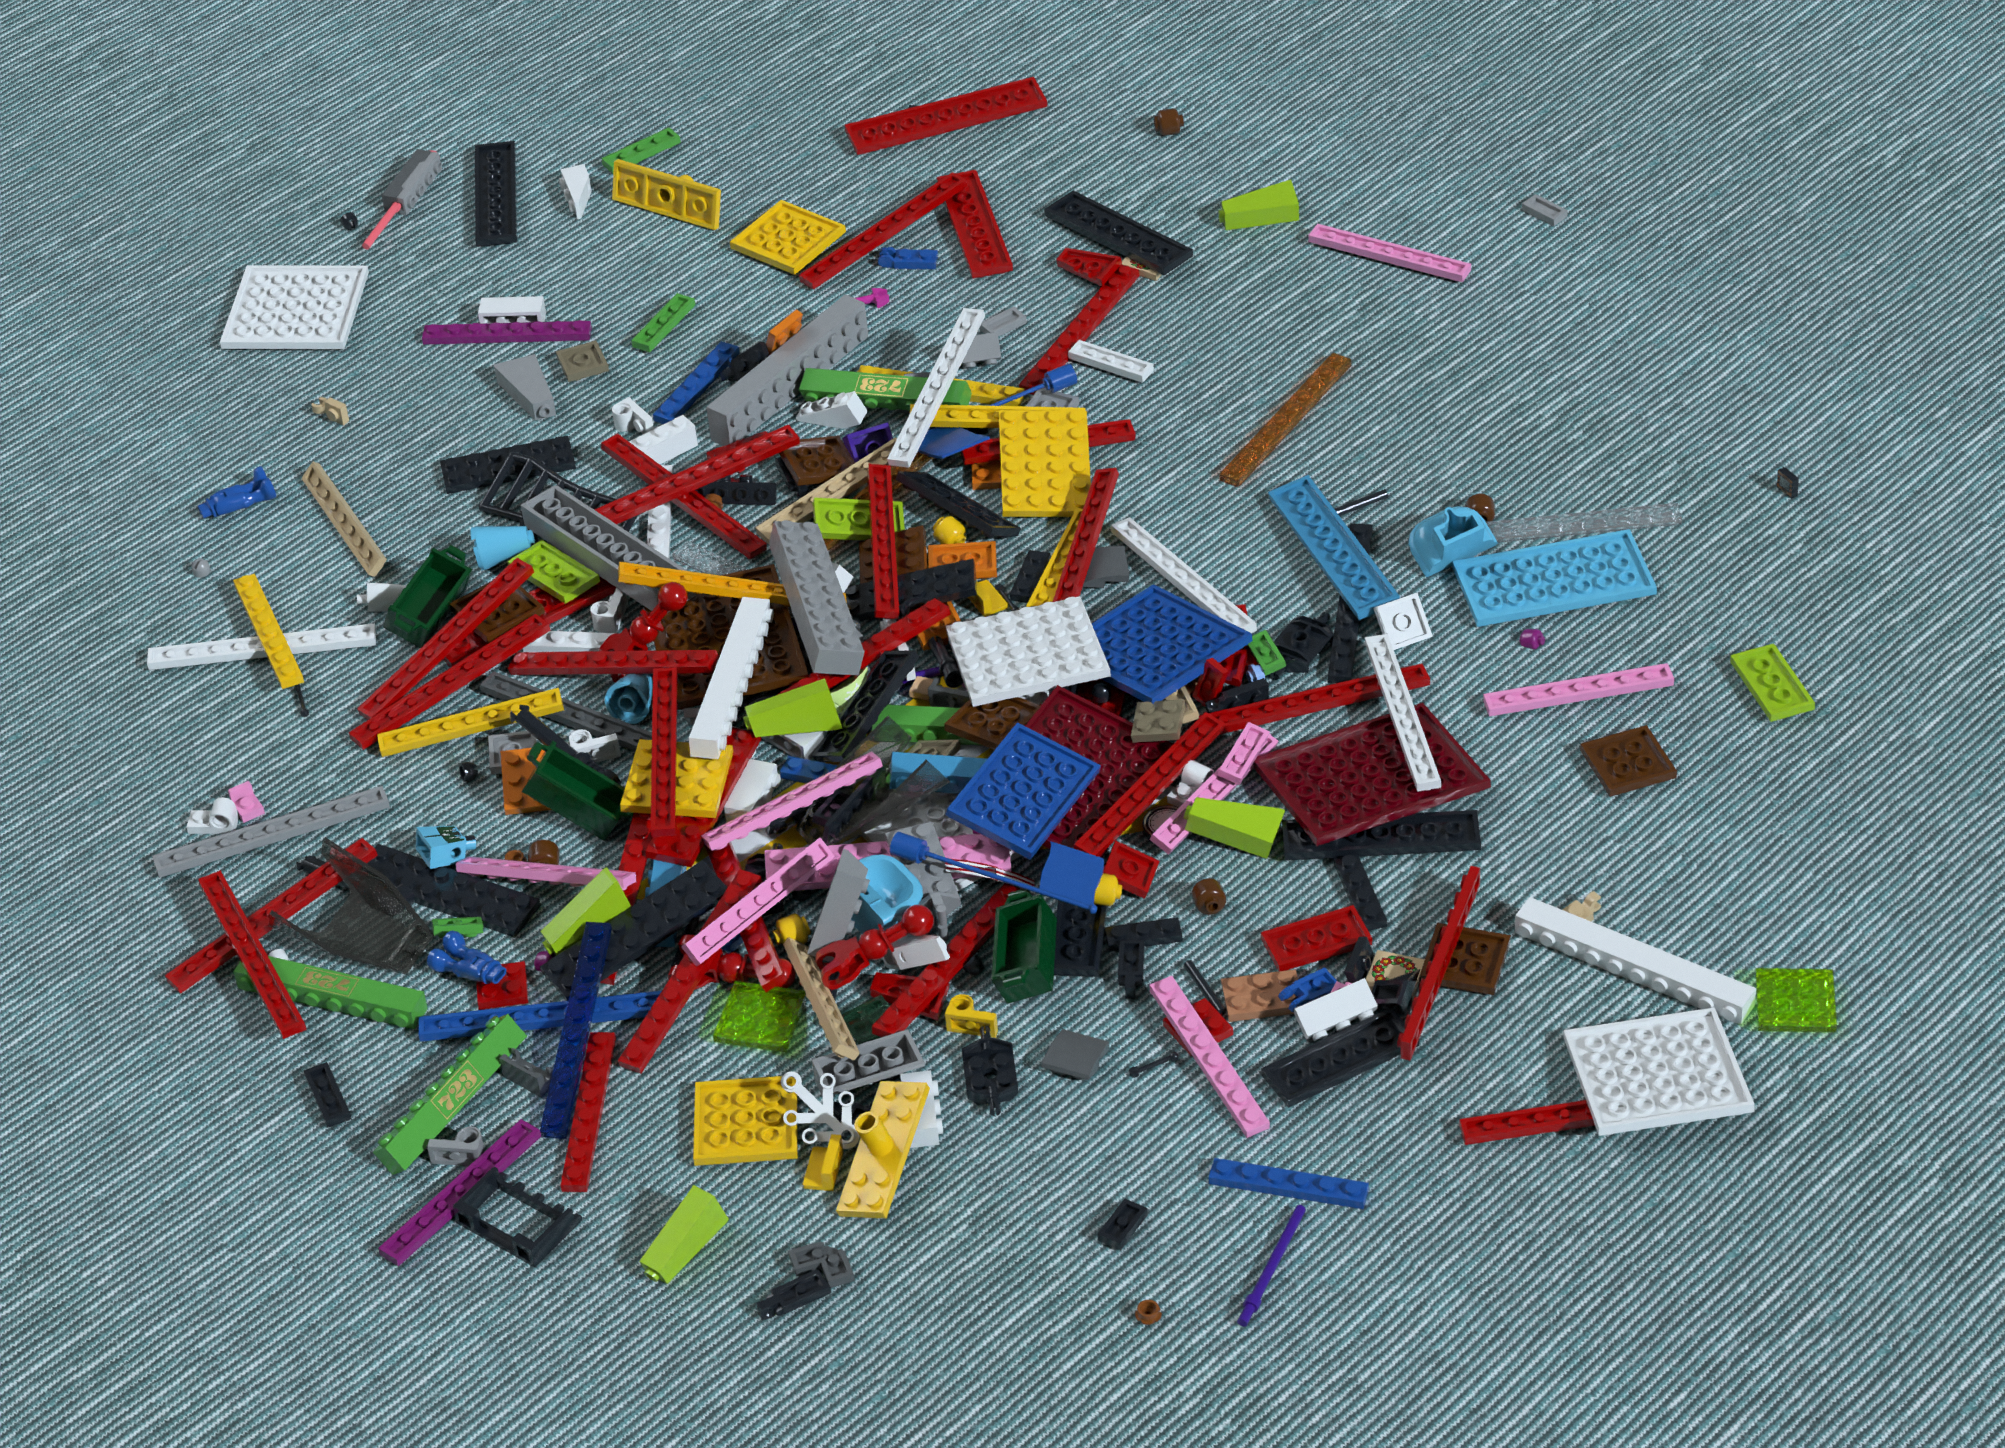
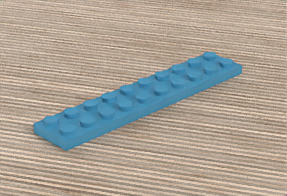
M1309 475L1268 492L1271 502L1358 620L1375 614L1374 607L1400 599L1399 594Z

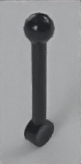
M1001 584L996 585L995 589L1008 603L1011 611L1020 610L1006 595L1004 586Z
M298 684L295 687L302 709L300 714L302 717H307L309 710L306 709L301 687Z
M1171 1052L1169 1056L1142 1067H1131L1129 1075L1132 1078L1138 1077L1140 1072L1168 1061H1177L1179 1055L1177 1052Z

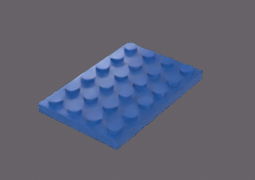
M1017 722L946 810V816L1031 860L1097 776L1101 765Z

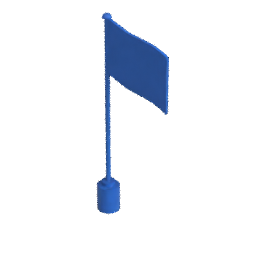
M1068 363L1044 374L1045 378L1042 379V384L989 406L1003 405L1044 387L1047 391L1050 390L1052 393L1077 384L1076 373L1072 365ZM936 427L927 431L917 452L929 457L943 459L989 440L990 437L975 434L959 427Z
M897 832L891 841L890 854L917 864L930 857L1089 910L1091 914L1097 912L1094 897L1103 875L1104 858L1050 841V854L1041 873L1040 888H1036L929 852L926 840L902 832Z

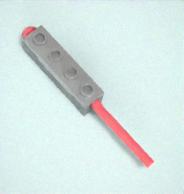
M417 149L382 194L386 213L362 244L364 249L368 250L395 214L407 215L419 198L423 196L425 190L442 170V162L438 152Z

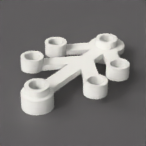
M792 1071L785 1073L781 1079L783 1089L788 1093H796L815 1112L797 1113L794 1110H789L784 1114L786 1125L826 1123L833 1131L816 1132L812 1128H807L802 1133L803 1141L806 1144L829 1142L831 1134L842 1136L843 1132L849 1131L852 1136L848 1141L842 1139L843 1149L855 1147L860 1136L854 1125H852L853 1094L849 1091H844L838 1097L839 1103L842 1106V1119L840 1123L833 1116V1087L836 1084V1080L832 1074L825 1073L820 1078V1084L823 1087L822 1105L802 1085V1079L798 1073ZM789 1077H794L796 1079V1084L794 1086H788L786 1084V1081ZM825 1077L833 1079V1083L830 1086L823 1084ZM849 1095L851 1102L848 1104L842 1103V1096ZM789 1114H795L796 1121L793 1123H789L787 1121V1116ZM807 1132L815 1134V1138L812 1141L805 1139Z

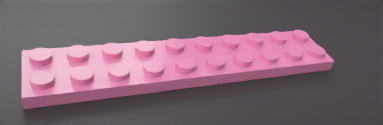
M982 834L938 837L946 858L988 864L1011 872L1009 848ZM887 841L827 846L835 857L793 891L830 888L843 849L848 850L858 860L871 855L883 854L891 856ZM807 847L765 850L766 879ZM951 872L953 879L966 877H980L970 874Z

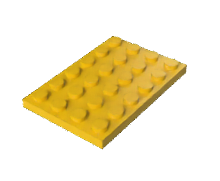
M999 410L1002 517H1072L1076 508L1083 509L1091 486L1087 411Z

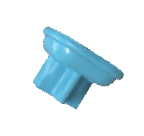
M1460 506L1447 507L1444 511L1422 520L1415 525L1409 536L1411 553L1425 577L1452 567L1453 561L1472 558L1498 544L1482 516L1474 509Z
M883 854L871 855L859 860L868 869L866 879H869L870 882L866 893H860L858 898L862 900L858 915L853 913L851 918L852 921H855V928L861 934L866 930L879 929L878 924L880 923L884 930L897 924L898 920L902 919L905 910L912 905H918L923 897L922 885L902 862L894 857Z

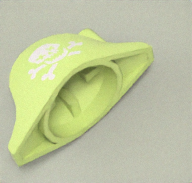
M867 667L861 669L859 675L851 676L830 691L837 714L844 710L868 673Z

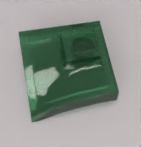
M882 995L841 1014L856 1045L882 1038L872 1034V1025L890 1007Z

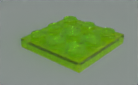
M1755 969L1758 1031L1836 1032L1837 1019L1833 969Z
M735 981L714 1031V1042L787 1052L807 1001L806 992L781 987H774L765 992L760 984Z

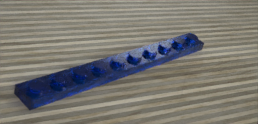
M586 922L540 1126L541 1138L566 1139L611 936V923Z

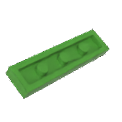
M668 127L601 158L602 165L613 173L615 160L620 159L637 164L648 157H652L681 143L680 136Z
M677 293L631 340L632 347L651 352L695 306V298Z

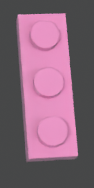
M1248 722L1219 769L1218 776L1240 785L1267 741L1270 731Z

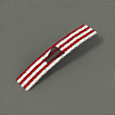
M952 859L1035 887L1034 880L1018 873L1002 870L988 864ZM945 863L946 872L970 874V875H975V876L990 878V877H987V876H984V875H981V874H978V873H975V872H972V871H969V870H966V869H963V868H960V867H957V866H954V865Z

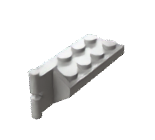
M932 821L885 833L889 850L894 835L897 832H902L926 840L929 852L945 857ZM891 855L902 862L919 880L923 887V897L918 905H923L932 912L937 934L946 942L948 940L947 915L961 905V901L951 872H946L945 862L927 857L926 860L917 864Z

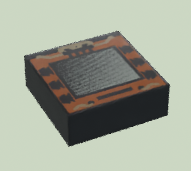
M1785 467L1778 469L1777 488L1791 499L1798 496L1799 478Z

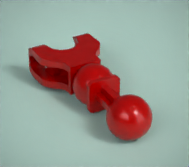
M677 582L664 584L658 593L659 603L651 613L642 609L640 611L642 616L632 621L630 629L625 628L619 634L614 633L610 635L600 646L599 651H647L648 647L646 644L654 641L659 631L662 632L664 630L660 622L669 611H678L685 606L688 595L684 586ZM610 674L613 682H617L627 675Z
M912 905L903 913L901 922L884 930L880 923L878 924L879 929L866 930L860 936L859 941L855 936L849 940L834 941L820 949L816 953L815 960L819 969L822 970L821 979L824 986L831 990L838 989L852 982L865 967L870 965L869 960L882 959L887 954L889 948L891 952H894L893 942L908 934L916 937L926 935L934 924L932 912L923 905ZM826 956L834 957L829 963L823 962ZM837 971L839 972V977L836 980L828 979L829 975Z
M683 935L681 937L679 948L684 956L686 952L682 949V946L695 935ZM720 949L695 990L710 982L719 983L720 978L727 983L741 981L742 985H747L749 977L758 979L749 955L745 954L743 957L736 952L723 955L722 949ZM779 958L787 980L773 989L785 990L795 981L796 972L791 962ZM678 965L671 967L668 979L671 978Z

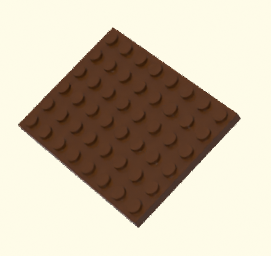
M774 564L720 575L780 584ZM704 593L696 594V596L686 602L682 609L668 612L660 621L664 630L662 632L659 631V634L653 641L655 650H716L720 657L741 600L733 597H717ZM770 603V609L774 611L773 621L768 624V635L763 637V648L758 651V662L753 664L752 678H748L747 692H743V696L791 686L801 679L809 677L788 607L783 604ZM644 606L645 611L651 613V610ZM717 662L712 673H677V710L702 704Z

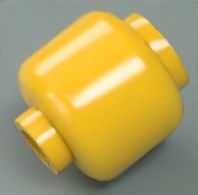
M953 516L941 517L933 526L934 539L940 544L964 543L966 541V527Z
M1103 873L1095 892L1094 904L1112 906L1115 899L1121 898L1122 885L1118 884V879L1115 875Z
M796 913L778 919L775 925L776 930L772 931L777 945L784 944L788 937L805 944L808 941V935H811L805 917H800Z

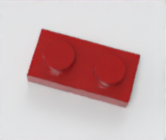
M1214 658L1206 660L1204 673L1200 675L1192 697L1204 707H1206L1205 702L1219 698L1229 671Z

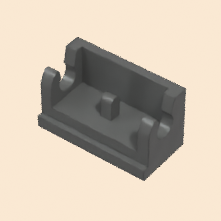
M934 678L931 686L928 688L929 705L931 707L961 708L970 700L967 691L938 685L940 678Z
M515 1048L511 1050L513 1054L511 1060L506 1054L499 1058L503 1077L539 1097H542L558 1082L552 1068L547 1066L544 1071L522 1059L520 1052Z

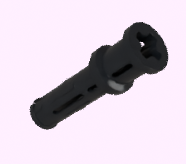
M936 636L937 642L934 637H931L928 640V646L939 663V672L945 677L946 685L950 688L961 686L964 681L956 659L951 658L940 636Z

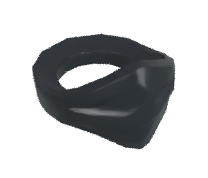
M912 597L906 600L900 608L902 617L908 615L911 609L917 605L926 604L931 600L924 597Z

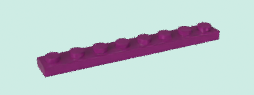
M582 320L431 324L424 326L422 341L423 345L590 340L592 325L591 321Z
M520 1119L378 1248L379 1254L399 1267L455 1216L453 1205L493 1167L498 1168L499 1173L509 1167L541 1137L540 1130Z

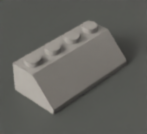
M846 849L842 851L807 952L809 955L816 956V953L823 947L834 941L844 940L845 934L851 935L855 921L851 920L853 913L858 915L862 900L858 898L860 893L865 894L870 882L869 879H866L868 869ZM826 956L823 960L831 962L834 957Z
M908 1029L856 1045L860 1054L855 1061L847 1057L840 1058L834 1053L812 1059L815 1082L822 1097L823 1087L820 1084V1078L825 1073H830L835 1077L836 1084L833 1087V1095L925 1066V1062ZM831 1077L823 1079V1084L826 1086H830L833 1083Z

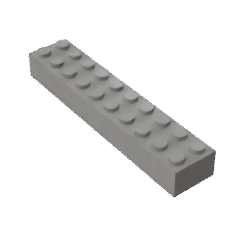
M846 294L843 295L706 407L711 441L725 446L746 438L800 393L799 388L806 368L828 370L868 337L865 303Z
M557 485L520 505L524 524L528 529L599 574L600 577L651 611L659 603L658 593L660 587L650 588L646 585H628L618 582L619 562L687 571ZM687 591V601L696 596L695 593Z
M788 520L774 521L769 546L813 673L859 675L864 650L818 524L812 522L798 523Z

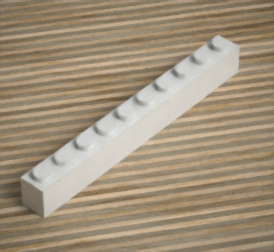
M742 597L689 736L690 757L719 759L721 751L726 749L727 735L730 736L732 732V721L737 719V708L742 705L743 692H747L748 678H752L753 664L758 662V651L763 648V637L768 635V624L773 621L774 611L770 609V599Z
M1529 897L1515 915V933L1522 937L1541 943L1544 946L1573 956L1700 1009L1715 1007L1718 1016L1741 1025L1755 1006V987Z

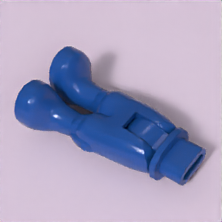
M259 466L253 470V480L245 485H234L222 489L211 495L210 500L206 498V502L197 507L203 518L211 515L218 517L219 515L248 508L256 502L272 500L277 496L272 482L267 478L262 466Z
M454 930L446 933L443 938L445 951L439 948L433 949L427 958L428 967L435 972H452L457 977L485 984H497L506 974V968L502 967L499 961L494 960L481 950L467 948L462 934Z

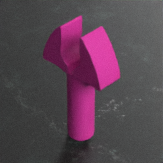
M871 288V295L855 298L865 304L874 303L877 308L889 302V294H887L886 289Z

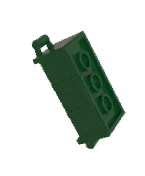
M452 545L441 552L432 548L422 566L416 571L393 605L389 606L383 628L422 648L451 611L450 603L459 599L467 589L472 572L471 568L465 566L467 553ZM446 553H449L450 555L456 557L457 559L461 560V562L458 561V560H456V559H454V558H452L451 556L447 555Z
M552 741L549 746L535 742L527 759L536 767L522 790L524 794L603 841L608 837L620 818L632 821L633 812H628V814L621 812L620 803L625 790L623 786L555 746V741ZM541 750H544L545 752L540 760H536Z
M1026 889L1008 893L1009 897L1005 904L996 908L991 980L1007 1004L1053 991L1057 918L1041 894L1032 897L1030 891Z

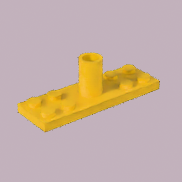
M620 159L614 161L612 200L712 230L719 228L721 189L694 182L689 175L677 177Z
M880 1081L871 1110L859 1115L854 1123V1127L861 1139L836 1209L840 1217L887 1218L930 1090L927 1082Z

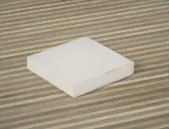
M1418 593L1373 608L1382 634H1388L1393 650L1433 636Z

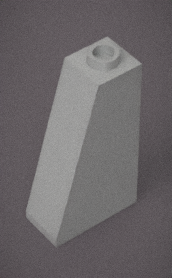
M535 354L494 364L497 383L535 421L556 416L552 394Z

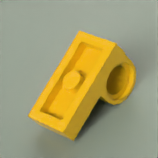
M966 994L956 995L950 1000L945 1012L947 1031L980 1036L979 1029L984 1026V1033L986 1034L985 1026L990 1027L991 1037L996 1038L998 1032L996 1013L974 1010L973 999Z

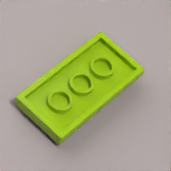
M813 499L814 524H818L823 539H871L869 500ZM893 501L894 531L905 530L902 501Z
M543 540L507 561L509 565L516 558H519L531 565L535 572L527 580L565 604L600 582L599 574Z
M1774 643L1731 655L1730 663L1770 722L1815 710L1814 700Z

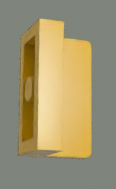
M976 580L977 595L968 598L984 617L1008 608V603L988 580L981 582Z
M831 1134L828 1147L814 1146L812 1148L803 1181L804 1189L834 1191L844 1153L841 1135Z

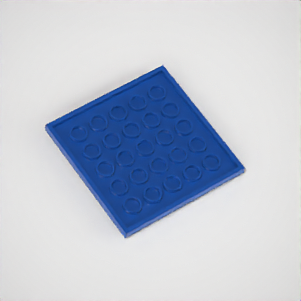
M1154 584L1091 623L1111 673L1110 677L1101 679L1144 702L1151 703L1162 701L1203 674L1206 660L1214 658L1220 663L1253 641L1252 633Z

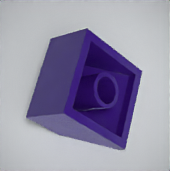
M887 422L847 434L842 439L856 463L892 440L893 436Z

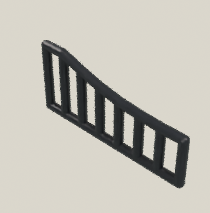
M511 452L482 499L479 510L515 521L523 519L521 510L515 512L509 510L532 468L539 471L541 475L525 502L539 495L548 479L557 483V486L563 490L566 488L574 492L573 496L578 500H581L582 496L591 499L589 507L594 510L599 507L600 503L606 505L617 499L581 487L558 475L533 457ZM514 462L525 464L501 506L490 505ZM637 516L624 521L621 528L629 532Z

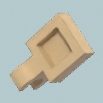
M320 397V405L311 404L312 410L316 414L326 413L328 419L343 426L349 422L346 404L331 397L328 399Z
M1593 891L1586 896L1582 904L1575 900L1562 910L1588 921H1593L1594 912L1601 908V905L1597 902L1601 899V896Z

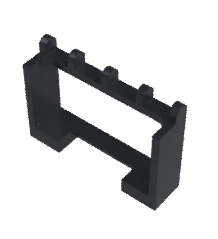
M493 1167L453 1205L456 1223L529 1265L536 1267L581 1222L582 1216L578 1213L573 1215V1210L570 1208L563 1213L564 1206L560 1203L556 1204L553 1208L543 1203L545 1196L539 1192L534 1197L523 1192L525 1189L524 1183L518 1182L512 1186L506 1182L508 1175L504 1172L499 1173L498 1168ZM499 1189L555 1221L535 1241H532L520 1233L512 1237L481 1219L477 1209Z

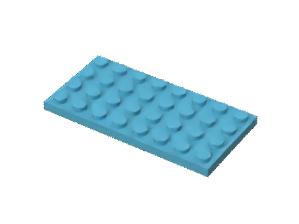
M1630 529L1453 561L1452 566L1477 627L1657 594V586Z

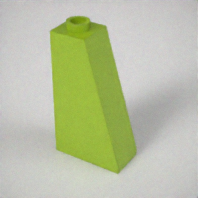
M1286 180L1222 201V210H1218L1219 221L1224 223L1225 230L1299 221V202L1292 180Z
M825 678L745 706L747 716L743 717L747 730L752 729L755 737L842 729Z
M1196 797L1193 806H1187L1183 819L1187 820L1185 826L1187 831L1268 859L1285 810Z
M607 867L590 881L540 931L545 939L542 944L549 955L554 953L557 956L631 907L620 884Z
M695 1185L692 1186L639 1261L645 1269L644 1274L649 1279L655 1282L659 1279L668 1284L727 1223L729 1218L714 1195Z

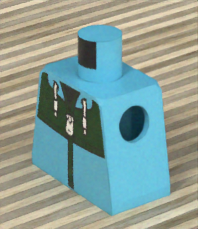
M455 826L417 827L416 850L430 869L456 864V862L465 859L466 850L476 849L475 836H462Z

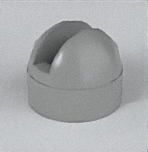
M202 558L194 560L192 572L195 577L202 578L210 574L211 569L207 560Z

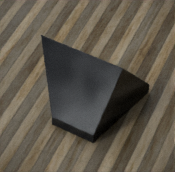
M1420 969L1388 980L1375 981L1372 995L1378 1005L1377 1008L1387 1010L1392 1007L1396 1013L1405 1015Z

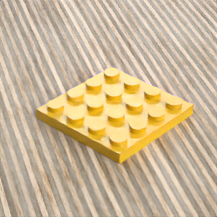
M780 200L730 241V248L795 275L846 232V227L841 223Z
M639 739L620 803L621 812L651 814L652 740ZM677 742V816L716 818L733 756V745H726V749L721 751L719 759L690 757L689 743Z
M782 1076L695 1082L694 1166L798 1159V1124L788 1126L784 1122V1114L787 1111L794 1110L798 1113V1095L796 1093H788L783 1089L781 1085ZM789 1077L786 1081V1084L788 1086H794L796 1084V1079L794 1077ZM789 1114L787 1121L789 1123L795 1122L796 1115Z

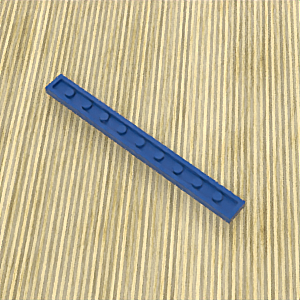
M662 991L419 1017V1039L422 1042L475 1036L479 1032H484L487 1028L485 1024L492 1017H501L506 1014L510 1015L522 1031L645 1018Z

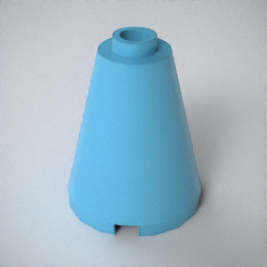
M527 526L471 527L470 530L471 540H474V554L481 571L520 554L531 547V543H535L533 531L528 530Z
M627 674L609 687L604 702L607 711L612 717L620 718L629 724H635L644 720L649 713L653 695V674Z

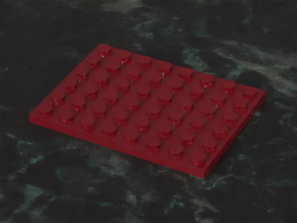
M1057 685L1025 727L1101 765L1097 776L1042 845L1051 849L1050 841L1073 848L1074 844L1173 743L1167 740L1133 743L1131 738L1132 722ZM1113 843L1099 857L1103 858Z
M1423 702L1414 705L1440 776L1441 788L1417 792L1390 713L1258 756L1253 762L1254 769L1316 846L1491 788L1489 777Z

